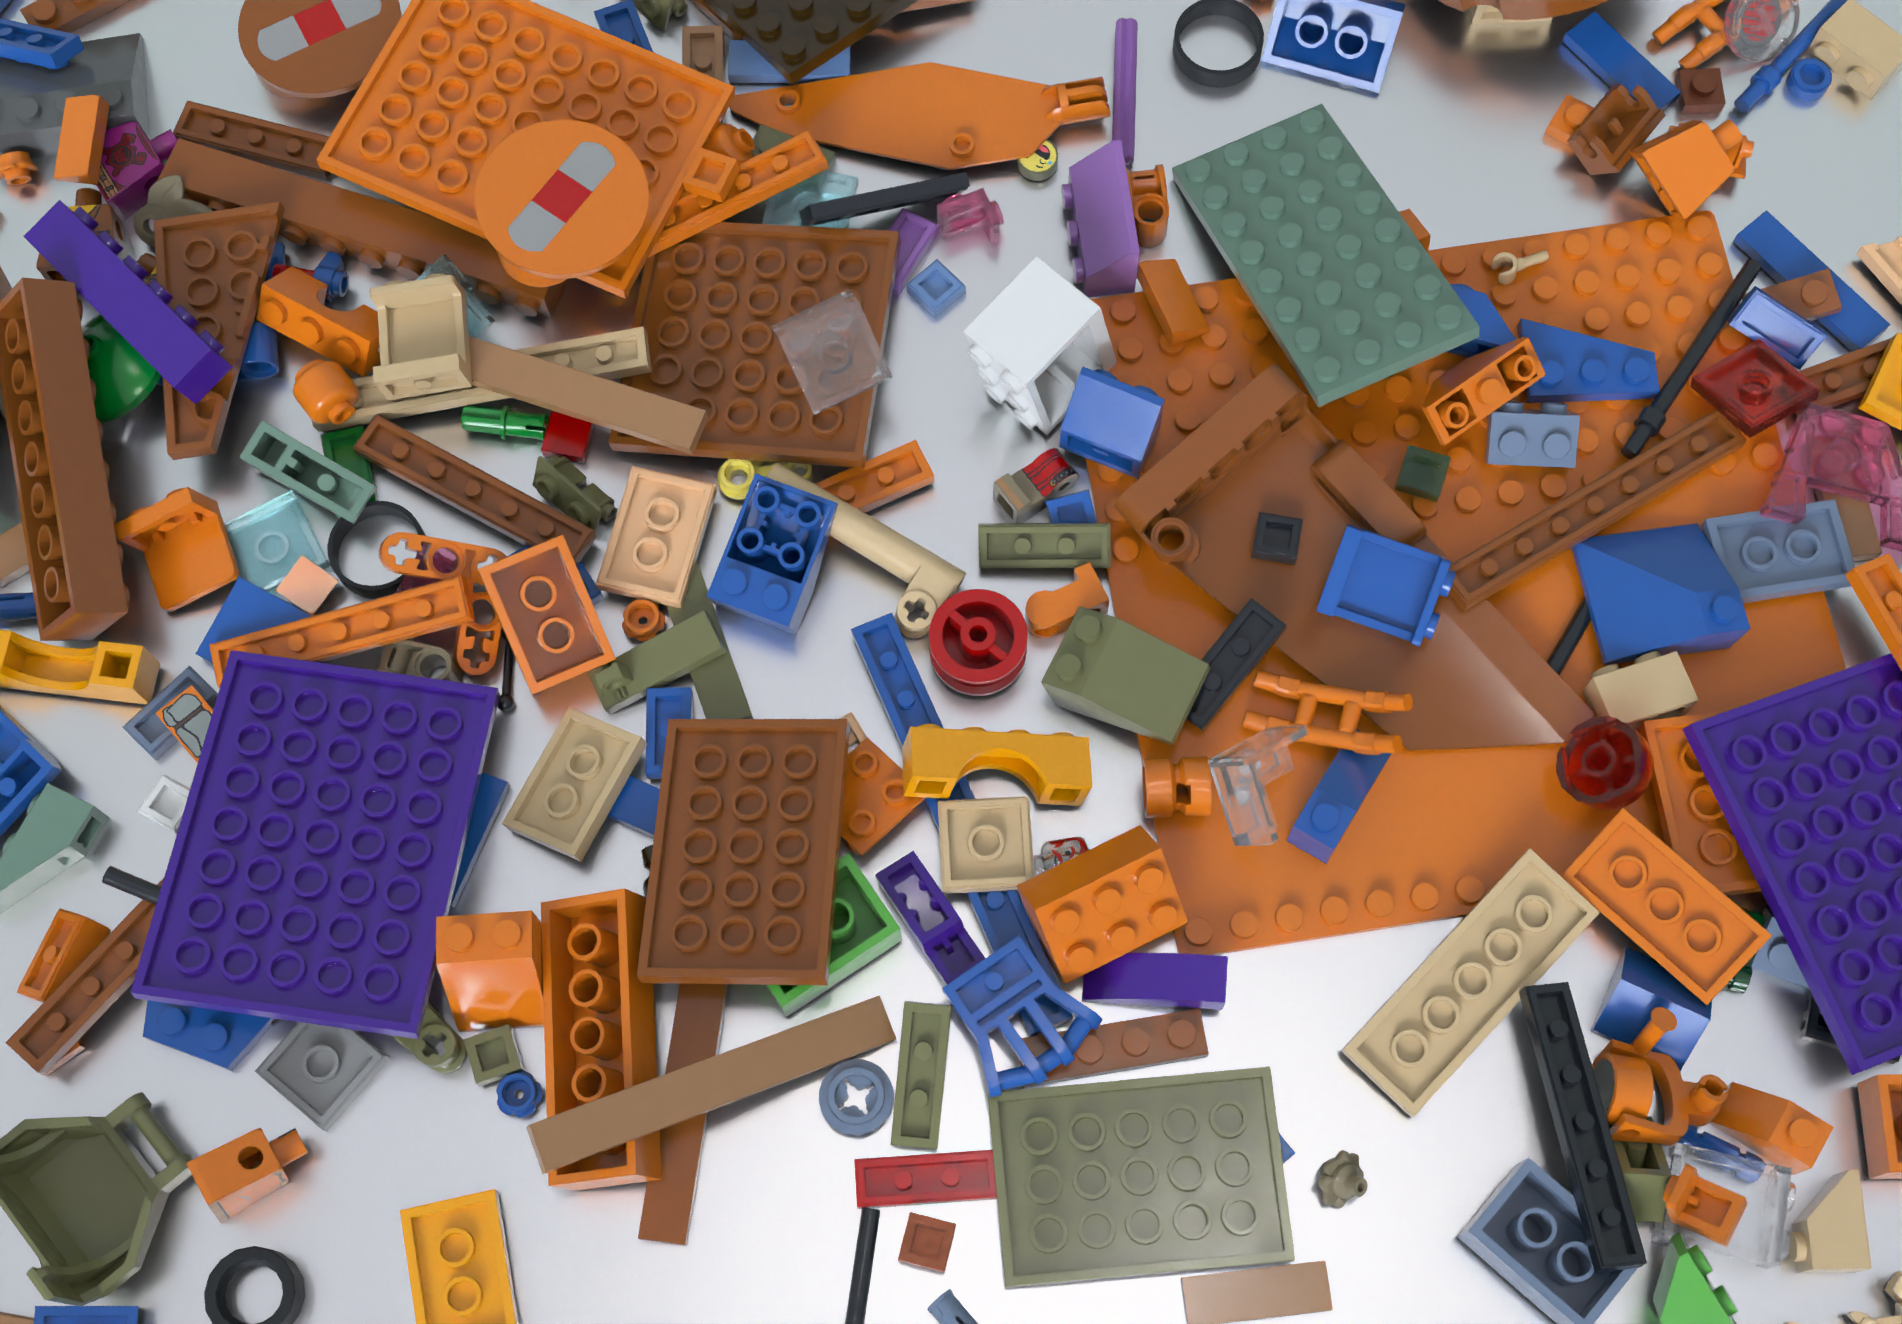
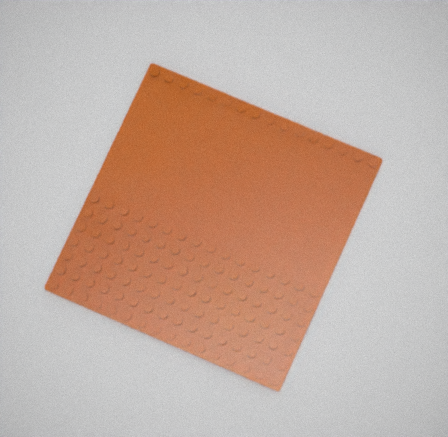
M1708 210L1693 212L1686 219L1675 218L1673 215L1428 251V254L1449 284H1465L1475 291L1487 295L1516 340L1519 339L1517 325L1522 318L1654 352L1659 390L1662 389L1733 282L1715 215ZM1544 250L1549 255L1548 261L1516 272L1514 281L1506 285L1498 282L1499 274L1511 269L1507 266L1491 269L1494 257L1503 252L1511 253L1516 258H1523ZM1237 278L1188 285L1210 331L1170 346L1144 291L1090 299L1101 308L1117 363L1108 372L1113 374L1118 381L1133 387L1138 385L1148 387L1156 392L1158 397L1165 399L1159 436L1140 477L1260 373L1271 365L1277 364L1306 394L1308 408L1338 441L1341 439L1345 440L1415 513L1425 526L1426 535L1453 563L1630 460L1623 456L1621 449L1634 431V421L1642 409L1650 407L1654 399L1555 402L1568 404L1567 411L1580 415L1575 468L1485 463L1488 418H1483L1446 445H1441L1422 409L1433 381L1467 357L1444 352L1318 407ZM1728 321L1665 414V424L1657 436L1650 437L1640 454L1718 408H1721L1747 441L1739 450L1591 537L1696 523L1702 530L1701 525L1708 518L1799 505L1751 338L1729 325ZM1525 390L1509 400L1524 402L1523 409H1541V403H1526ZM1085 458L1097 523H1111V567L1106 568L1114 616L1202 660L1235 619L1236 615L1177 568L1160 561L1153 549L1114 507V503L1119 496L1138 479ZM1169 533L1164 536L1160 546L1165 550H1176L1183 544L1184 537L1178 533ZM1572 548L1486 598L1546 662L1585 596ZM1824 591L1743 603L1751 629L1735 644L1726 649L1679 655L1699 699L1690 711L1682 716L1729 711L1845 670L1846 665ZM1592 621L1560 674L1562 680L1587 706L1588 704L1582 692L1593 678L1592 674L1603 667L1613 665L1603 664ZM1274 645L1204 732L1186 719L1174 745L1137 733L1142 761L1143 759L1169 758L1172 764H1178L1182 757L1207 756L1209 759L1212 788L1211 814L1207 816H1184L1180 810H1175L1172 817L1152 818L1157 844L1162 849L1188 923L1173 930L1179 954L1219 955L1464 917L1529 848L1562 876L1622 808L1628 810L1665 842L1640 729L1603 741L1593 718L1589 742L1409 751L1402 746L1400 753H1392L1327 864L1323 863L1286 840L1300 813L1341 748L1294 740H1279L1242 727L1246 710L1294 722L1300 700L1273 694L1274 692L1253 686L1257 669L1277 675L1282 674L1302 679V681L1323 684ZM1634 661L1616 664L1621 669L1634 665ZM1318 702L1312 725L1338 730L1344 706ZM1362 713L1360 714L1357 730L1365 733L1389 735ZM1177 783L1176 791L1180 788H1185V785Z

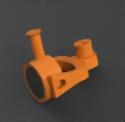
M1656 1007L1651 1011V1020L1631 1044L1611 1039L1592 1064L1608 1125H1612L1610 1132L1613 1141L1676 1145L1688 1131V1125L1705 1126L1709 1124L1719 1113L1721 1103L1728 1097V1092H1723L1727 1090V1085L1719 1077L1709 1074L1702 1076L1698 1083L1683 1081L1677 1064L1670 1056L1651 1051L1667 1031H1673L1677 1027L1675 1015L1666 1008ZM1653 1077L1658 1084L1664 1104V1125L1645 1120L1652 1103Z

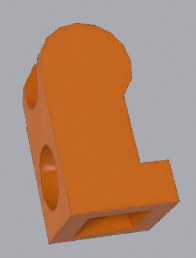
M1090 562L1074 569L1072 583L1055 591H1038L1029 597L1025 607V622L1031 634L1038 638L1046 639L1067 631L1079 606L1103 614L1108 613L1109 598Z

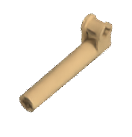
M776 462L768 472L767 478L838 503L830 536L909 584L898 602L894 618L904 637L919 639L926 636L935 612L944 601L956 594L967 573ZM916 608L923 611L921 618L918 617L915 622L907 619L909 612L912 613Z

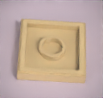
M1029 796L938 801L943 894L1018 890L1017 885L1034 877Z

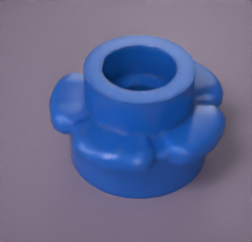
M526 1071L504 1077L496 1089L499 1109L508 1116L515 1114L518 1118L531 1115L536 1109V1103L541 1101L543 1095L540 1083L535 1082L534 1076ZM519 1090L523 1091V1097L516 1099L515 1093Z

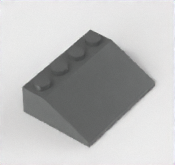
M136 33L83 41L84 50L70 59V63L67 66L55 70L0 57V155L15 151L28 152L31 159L57 155L66 98L86 95L102 96L109 104L106 130L134 121L139 124L147 139L150 140L143 37L141 34Z

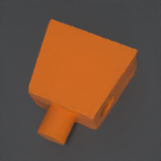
M1727 119L1712 131L1704 121L1692 120L1630 151V154L1669 214L1675 218L1686 219L1733 174L1734 166L1725 152L1743 140V137L1738 127L1730 119Z

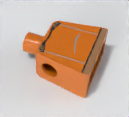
M258 1128L186 1164L208 1207L219 1222L222 1223L286 1185L289 1180L282 1167L304 1156L308 1151L295 1128L270 1142L267 1140L262 1129ZM262 1161L257 1168L250 1169L254 1163Z

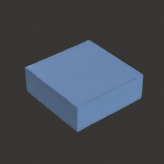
M938 259L906 284L907 292L934 318L939 316L966 293V286Z

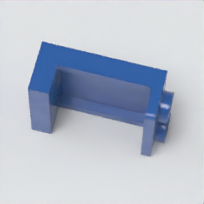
M1347 524L1316 611L1332 617L1336 615L1405 639L1410 641L1411 644L1420 647L1423 637L1430 640L1433 637L1440 618V614L1433 612L1439 595L1448 596L1456 572L1449 570L1451 561L1446 557Z

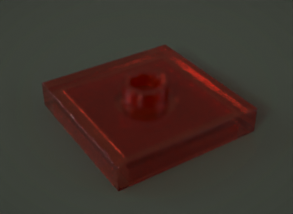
M1760 339L1692 376L1690 385L1694 391L1749 438L1818 400L1820 389Z

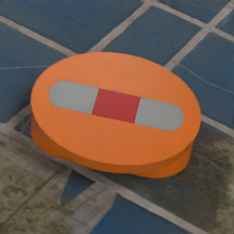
M549 120L529 125L514 132L492 150L477 177L474 205L480 228L490 244L498 252L500 262L505 271L522 284L533 287H548L559 284L568 278H576L598 272L620 259L635 243L644 226L649 206V186L646 173L638 157L615 134L602 127L583 121Z

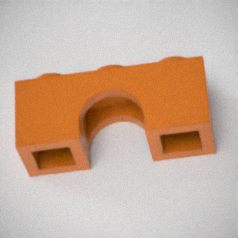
M293 266L262 284L256 320L362 377L372 372L373 367L381 365L380 353L377 350L380 345L378 311L364 304L351 311H338L324 306L328 285Z

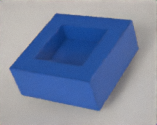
M1089 489L1046 500L1051 523H1097Z

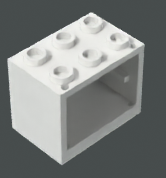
M1037 256L963 331L970 346L967 352L978 364L975 370L986 382L983 385L984 390L998 403L1001 404L1006 400L1015 408L1013 411L1014 415L1027 428L1032 429L1034 426H1037L1046 435L1065 417L1082 367L1093 371L1096 369L1109 371L1117 363L1101 308Z

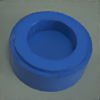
M1801 59L1793 65L1787 76L1788 90L1800 100H1817L1829 88L1832 82V73L1829 67L1818 59Z

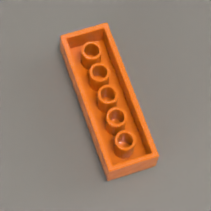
M626 888L541 902L547 1118L657 1078L653 983H641L637 978L646 897ZM660 1130L548 1172V1184L552 1187L577 1191L662 1180Z

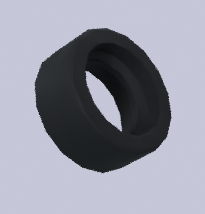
M258 1246L236 1249L222 1258L209 1274L204 1291L205 1311L212 1324H248L241 1322L232 1315L228 1307L227 1294L230 1283L237 1273L246 1267L255 1265L266 1266L276 1272L282 1282L283 1290L280 1306L273 1316L255 1324H293L301 1312L305 1298L303 1277L296 1264L281 1252Z

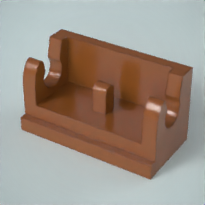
M1622 84L1613 85L1567 140L1589 175L1620 172L1632 157L1630 151L1642 145L1666 116L1662 109L1657 108L1643 87L1637 85L1632 90L1634 97L1638 100L1635 101Z

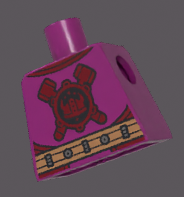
M134 121L105 131L98 184L96 186L106 203L113 208L122 222L147 205L149 189L158 181L164 168L162 163L168 160L177 142L171 129L151 140L147 139L139 124Z

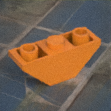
M1522 337L1468 357L1434 380L1422 409L1440 444L1446 445L1544 377L1546 373L1529 338Z

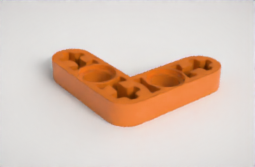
M396 532L389 535L383 540L379 548V559L388 571L436 581H443L457 576L465 577L472 604L476 600L483 599L492 605L487 592L473 593L474 585L477 587L484 585L477 570L478 564L486 562L488 557L493 558V563L507 557L502 551L494 548L408 532ZM399 540L405 542L406 550L419 553L422 551L421 543L427 544L428 548L423 557L424 570L417 569L420 563L419 559L406 558L403 560L402 565L396 564V557L389 554V547L397 546ZM440 548H447L456 555L457 565L451 573H441L433 565L434 553ZM495 610L492 620L486 625H480L473 621L457 626L453 660L456 662L458 669L466 675H482L488 672L495 664L502 627ZM467 628L475 632H491L490 640L485 637L480 638L479 652L486 654V659L483 662H477L475 668L470 667L471 662L469 659L463 658L464 650L472 649L475 636L466 637Z

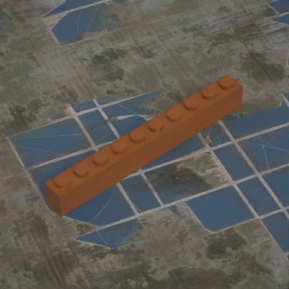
M178 138L158 178L159 181L170 175H181L184 181V199L200 202L214 211L280 201L285 210L278 234L292 243L298 245L309 243L321 247L327 253L329 251L337 253L340 257L344 254L355 257L372 268L380 269L384 266L394 269L402 276L411 280L425 279L428 275L437 273L453 275L465 292L474 294L481 301L488 304H497L498 302L507 304L527 316L533 317L539 314L551 318L568 281L566 279L559 284L548 287H533L522 284L505 271L500 262L498 252L487 239L431 215Z

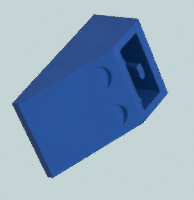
M755 473L707 597L718 607L797 635L813 594L838 503Z

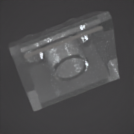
M849 289L771 326L788 365L814 415L892 378V374L856 296Z

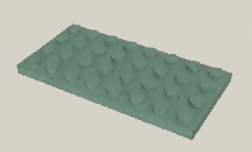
M1319 104L1172 167L1174 181L1318 407L1479 338L1478 323L1323 104Z

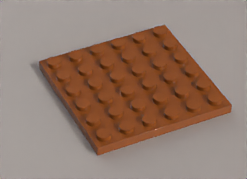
M719 222L647 258L632 328L643 326L647 332L652 372L622 377L620 384L706 410L709 418L693 455L611 429L608 444L612 451L864 468L901 245L899 231Z

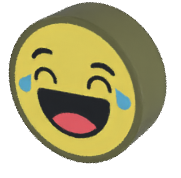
M1047 139L1031 157L1017 159L1018 170L1027 179L1034 181L1045 180L1051 177L1057 169L1058 150Z

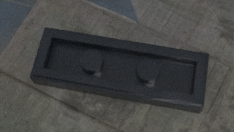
M1251 598L1202 658V661L1208 663L1211 669L1186 719L1204 732L1287 629V625Z

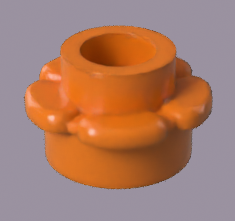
M15 151L0 155V179H5L8 185L26 184L32 180L31 175L35 174L38 170L35 163L31 161L28 152Z
M645 599L635 600L623 612L624 621L622 622V629L629 638L636 637L638 641L645 642L655 637L656 633L664 628L665 616L662 612H659V606L654 602ZM646 618L647 623L642 625L639 623V620Z

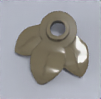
M170 175L155 182L149 189L147 205L142 207L135 215L134 228L136 234L144 243L150 246H155L154 232L149 227L150 219L160 220L214 211L200 202L184 199L185 189L181 175Z

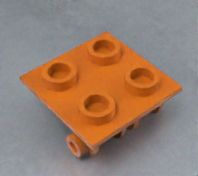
M868 737L852 750L847 757L841 837L846 841L844 843L854 855L860 854L862 857L925 799V797L904 796L903 770Z

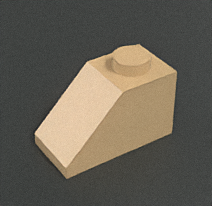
M1849 1169L1833 1175L1791 1224L1792 1232L1788 1234L1787 1246L1790 1259L1796 1262L1797 1273H1856L1872 1269L1859 1169Z

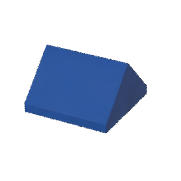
M1625 947L1590 1031L1608 1040L1615 1039L1631 1044L1651 1020V1011L1656 1007L1666 1008L1675 1015L1677 1027L1673 1031H1667L1651 1051L1670 1056L1681 1071L1711 1020L1712 1001L1706 1005L1664 967L1653 963L1652 958Z

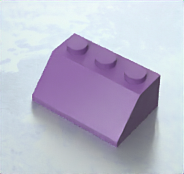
M1120 139L1109 142L1070 166L1068 184L1061 185L1064 210L1071 209L1073 219L1072 221H1067L1069 245L1077 246L1078 258H1073L1075 283H1083L1084 295L1088 298L1135 293L1140 250L1122 141Z

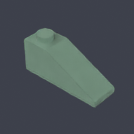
M263 420L239 456V458L261 473L353 524L377 488L367 480Z

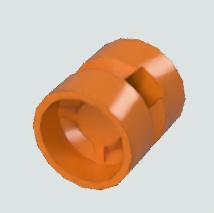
M1182 757L1178 764H1172L1169 758L1143 759L1142 791L1145 817H1172L1175 810H1180L1184 816L1210 815L1212 788L1208 757ZM1181 783L1185 785V788H1180L1176 791V784Z

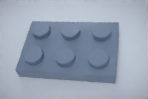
M1835 499L1708 518L1701 525L1705 537L1738 586L1743 603L1852 587L1845 574L1853 569L1855 564Z

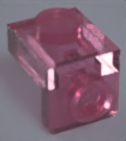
M983 188L965 195H952L944 200L943 203L937 205V224L943 239L982 225L991 244L999 241V226L1004 224L1003 215L998 203L995 200L990 202Z

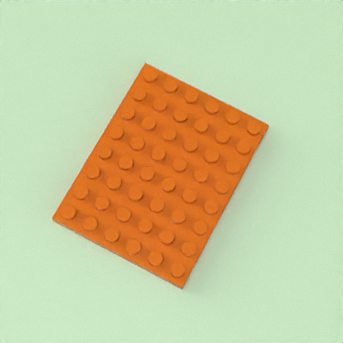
M411 0L316 160L319 168L487 239L477 220L474 192L482 165L500 142L524 127L549 120H577L602 127L623 140L641 162L649 186V206L641 233L632 247L620 259L598 272L576 278L626 299L685 189L682 183L684 176L699 148L706 149L714 130L719 126L735 96V87L530 0Z

